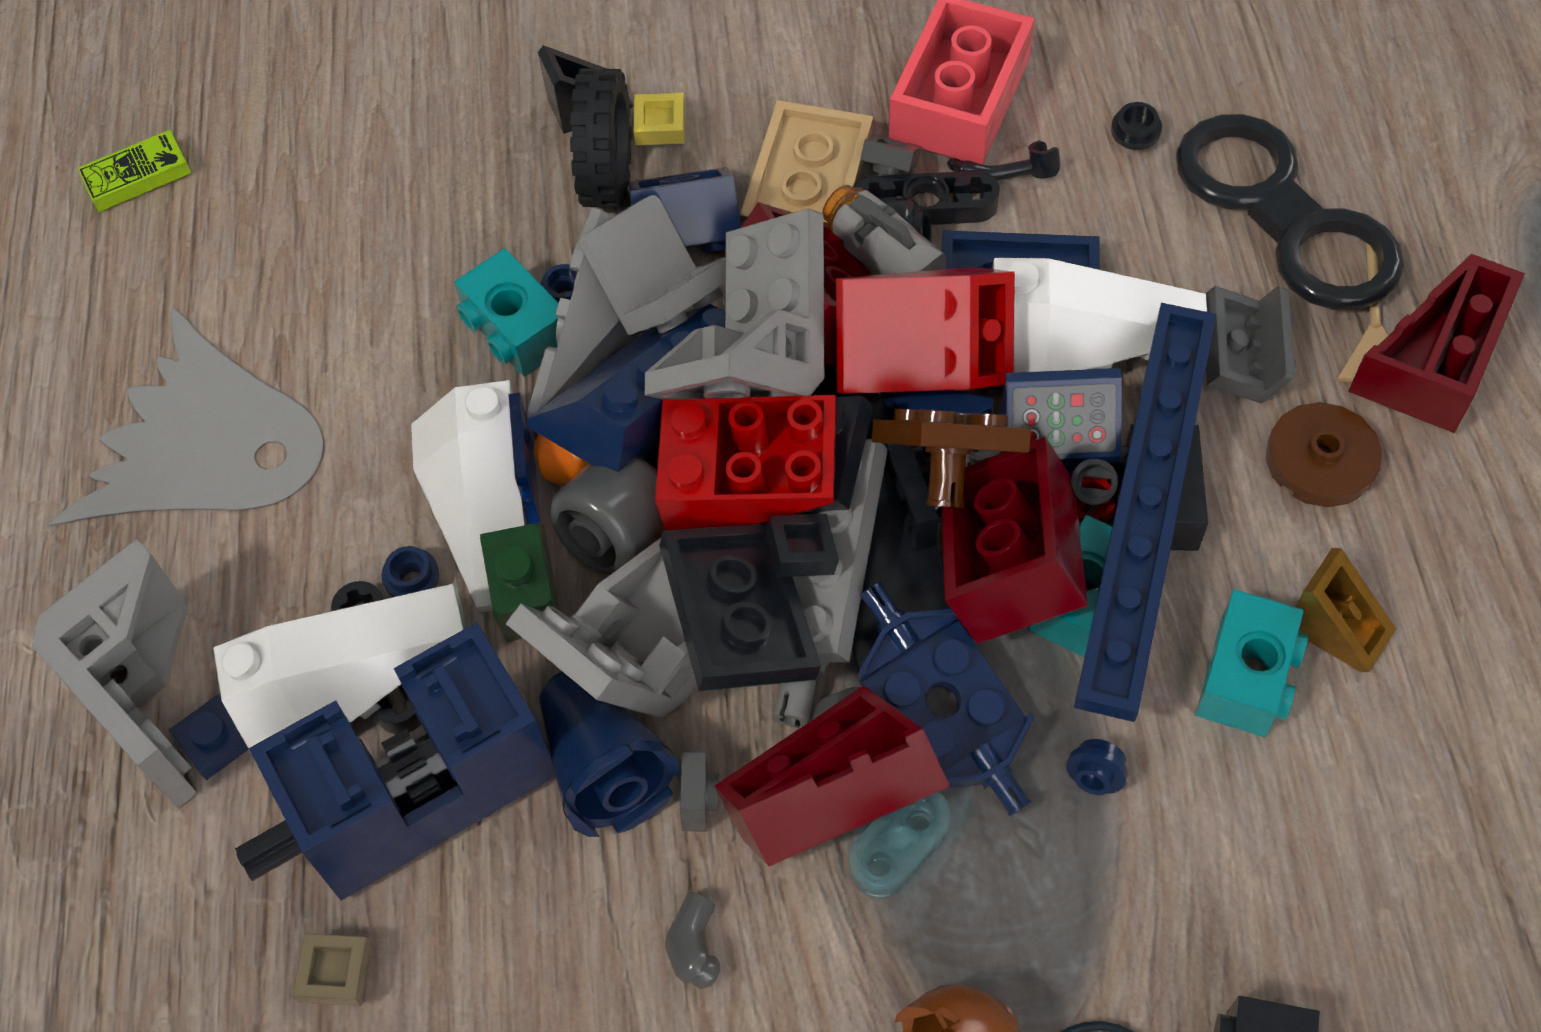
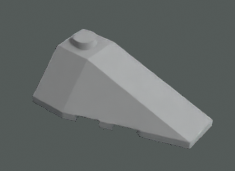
M591 208L574 248L569 265L571 270L577 271L573 293L570 300L560 298L555 313L558 317L556 326L557 348L548 346L544 351L527 410L528 418L634 341L642 332L631 335L627 334L581 249V236L612 218L601 209ZM532 430L534 439L536 440L538 433Z

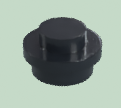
M1132 102L1123 106L1114 116L1111 125V134L1114 140L1121 146L1133 150H1142L1153 146L1159 140L1162 131V123L1158 112L1154 107L1143 102Z

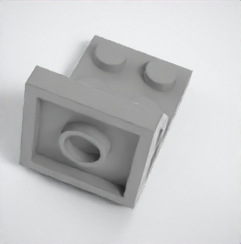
M807 208L726 232L725 328L712 325L696 329L645 372L646 396L663 400L810 396L824 379L823 213Z
M661 538L598 583L575 615L572 614L570 618L550 605L542 612L520 604L506 624L596 700L664 718L684 703L697 686L659 547Z
M136 539L38 615L32 647L137 766L179 809L197 794L183 777L192 767L139 708L167 686L188 605L152 554ZM124 669L128 670L126 680L118 685L113 678Z

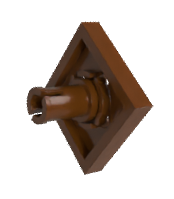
M895 409L894 420L873 419L872 442L926 446L925 452H931L929 490L926 505L963 508L965 503L963 496L966 455H972L973 449L1029 453L1031 429L1008 427L1009 415Z

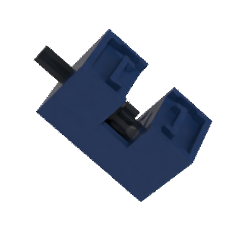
M477 622L393 668L426 734L413 740L406 728L383 741L381 744L387 754L383 759L375 762L336 700L249 748L285 818L283 822L235 848L237 858L245 868L251 881L303 853L342 901L556 776L551 757L535 717Z

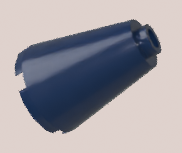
M563 671L550 678L541 691L539 704L563 811L573 829L588 837H600L595 828L613 826L618 834L628 831L650 819L668 803L673 795L669 787L673 776L675 775L680 779L681 769L671 749L627 708L596 700Z

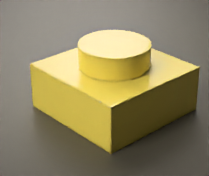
M683 93L634 94L633 133L635 146L685 144V102Z

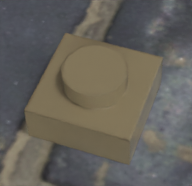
M304 933L292 997L298 1003L361 1006L372 943L367 937Z

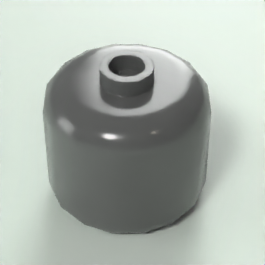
M635 456L619 472L603 466H592L587 463L554 495L551 503L550 517L552 526L561 543L585 566L604 575H611L659 540L665 528L655 502L657 469L641 456Z

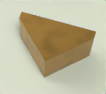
M1331 548L1302 592L1296 608L1304 610L1299 632L1308 634V642L1359 672H1370L1396 631V627L1343 549Z

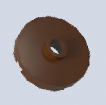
M1318 402L1299 405L1280 417L1268 438L1265 459L1272 478L1280 487L1283 483L1288 489L1293 491V497L1306 504L1332 507L1349 504L1370 488L1381 469L1382 448L1376 432L1360 415L1343 406ZM1318 446L1328 448L1333 453L1323 452Z

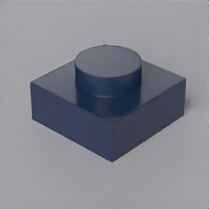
M219 694L169 729L171 735L206 780L249 750L221 701Z

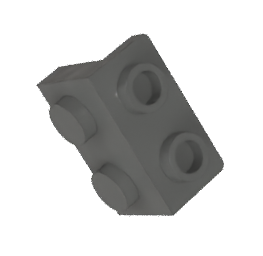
M1218 286L1212 287L1206 293L1207 312L1216 313L1206 365L1207 386L1263 403L1295 377L1296 361L1293 352L1289 291L1277 286L1258 301Z

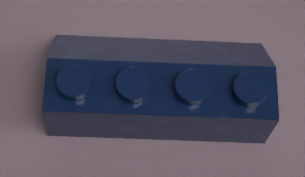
M709 304L700 309L685 312L688 319L664 333H659L656 326L650 328L530 416L527 421V427L592 466H603L619 472L635 456H641L644 459L659 447L663 399L645 395V372L694 330L712 325L725 328L726 310Z

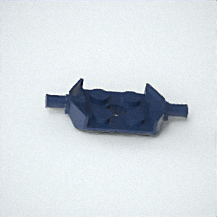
M881 582L873 585L872 590L871 588L865 590L860 595V598L866 603L880 625L877 628L879 636L856 677L861 686L864 685L924 729L950 785L948 788L982 784L984 789L990 786L1010 817L1029 805L1031 800L1027 798L1010 773L1012 769L1009 764L1012 762L1034 717L1031 713L1026 716L1024 715L952 609L904 613L903 610H898ZM944 687L950 690L957 700L956 713L949 717H939L931 713L925 702L926 693L930 689Z

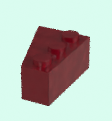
M1470 254L1429 293L1427 299L1411 315L1407 314L1397 323L1391 334L1378 346L1374 345L1364 354L1348 392L1455 433L1475 397L1525 273Z
M863 685L720 781L714 787L743 841L768 866H772L950 787L924 729Z

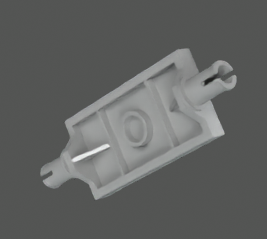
M866 439L849 510L804 511L792 514H827L839 561L834 575L793 577L821 668L816 680L781 683L773 720L782 725L799 728V723L800 726H804L810 722L817 679L824 677V671L829 663L850 661L861 600L860 595L863 589L888 450L882 443H873L872 439Z

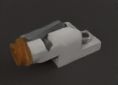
M843 185L836 189L827 199L822 213L823 219L827 221L829 231L843 241L844 247L848 252L870 269L871 275L946 269L947 259L944 252L919 234L892 207L885 204L869 191L862 188H853L850 185Z

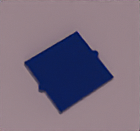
M520 393L508 394L515 480L529 524L539 523L540 513L533 438L530 428L527 427V414L524 410Z

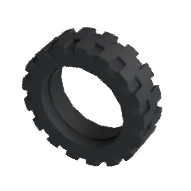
M580 69L579 74L575 78L576 89H573L572 93L573 111L570 114V126L572 127L570 152H573L571 167L572 176H575V193L578 194V202L582 207H623L624 200H626L628 194L627 185H629L630 140H632L629 123L631 111L630 103H628L629 93L627 84H625V75L621 69Z

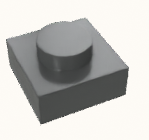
M872 135L864 140L860 160L873 163L872 170L883 175H902V171L909 172L917 166L922 146Z
M682 752L680 792L682 831L706 832L707 811H718L719 795L714 787L719 783V774H708L706 752Z

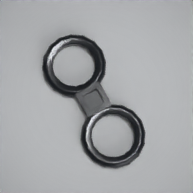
M1220 114L1198 122L1183 135L1176 151L1178 175L1188 190L1208 204L1229 210L1249 209L1248 215L1278 243L1275 249L1278 272L1294 293L1311 304L1331 310H1360L1381 302L1398 286L1404 269L1401 245L1386 226L1371 216L1346 208L1323 209L1295 183L1294 179L1298 172L1296 149L1282 130L1264 119L1245 114ZM1223 137H1241L1255 141L1266 148L1275 160L1276 170L1268 179L1255 185L1231 186L1218 182L1207 175L1198 162L1199 150L1211 141ZM1323 232H1343L1356 236L1371 246L1378 256L1380 272L1370 281L1356 286H1336L1322 282L1310 274L1300 261L1298 249L1301 244L1314 235Z

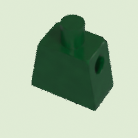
M540 523L480 534L492 609L507 642L523 639L506 624L520 604L542 612L550 605L560 611L545 527Z

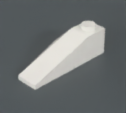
M993 259L992 269L1015 271L1014 373L1112 368L1113 363L1135 357L1148 360L1161 303L1207 312L1205 293L1053 259Z
M510 380L455 387L411 424L413 470L478 612L493 611L480 534L529 525L520 414Z
M449 584L270 625L213 647L221 701L248 749L335 700L350 723L359 716L366 719L381 708L378 702L401 685L393 668L467 628L458 587L454 584Z

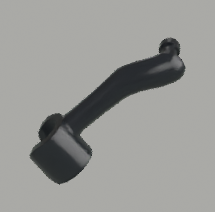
M1038 140L1029 145V159L990 166L970 160L960 162L957 158H950L947 165L953 171H984L994 176L997 181L1028 174L1036 178H1051L1056 176L1060 170V155L1057 147L1047 150L1046 143Z

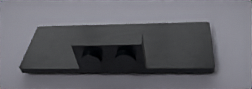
M837 373L824 376L823 381L810 395H836V397L864 396L874 406L866 439H872L873 419L889 420L879 392L838 393ZM882 443L888 450L862 593L868 588L872 590L873 585L881 582L898 610H903L904 613L951 609L945 601L944 564L937 548L938 524L942 522V507L926 505L928 488L923 475L927 474V465L922 447ZM863 599L860 600L851 650L858 671L861 669L879 636L877 628L880 625Z

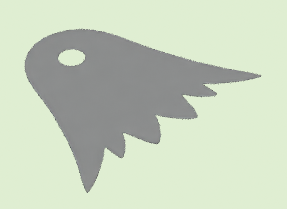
M173 307L171 311V328L179 360L176 361L161 356L156 359L158 369L164 380L168 383V386L142 385L129 387L127 390L128 398L135 411L145 421L118 427L100 437L104 445L125 457L126 460L112 463L89 475L91 479L109 484L66 508L55 516L48 525L129 512L173 509L244 510L275 504L298 492L317 470L323 450L320 428L314 417L302 405L254 377L222 354ZM268 442L281 443L287 450L284 462L273 469L261 468L255 462L257 450Z

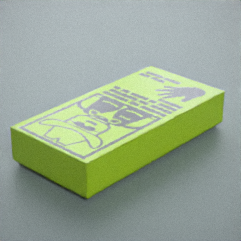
M170 129L77 168L98 212L192 173Z

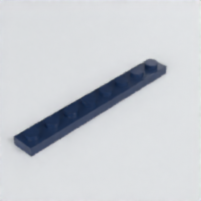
M1161 303L1075 698L1074 708L1131 722H1135L1137 718L1216 313Z

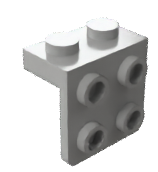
M651 195L638 201L586 232L580 238L581 249L628 335L655 326L659 333H664L688 319L684 310L693 305L695 310L700 309L723 296L720 287L726 283V257L696 268L661 200L657 196Z

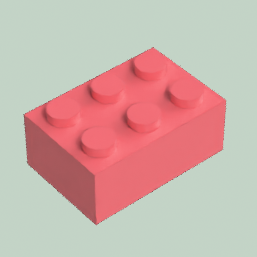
M937 0L891 95L889 138L922 146L921 149L951 158H957L962 161L970 160L984 165L1029 63L1035 18L968 0Z

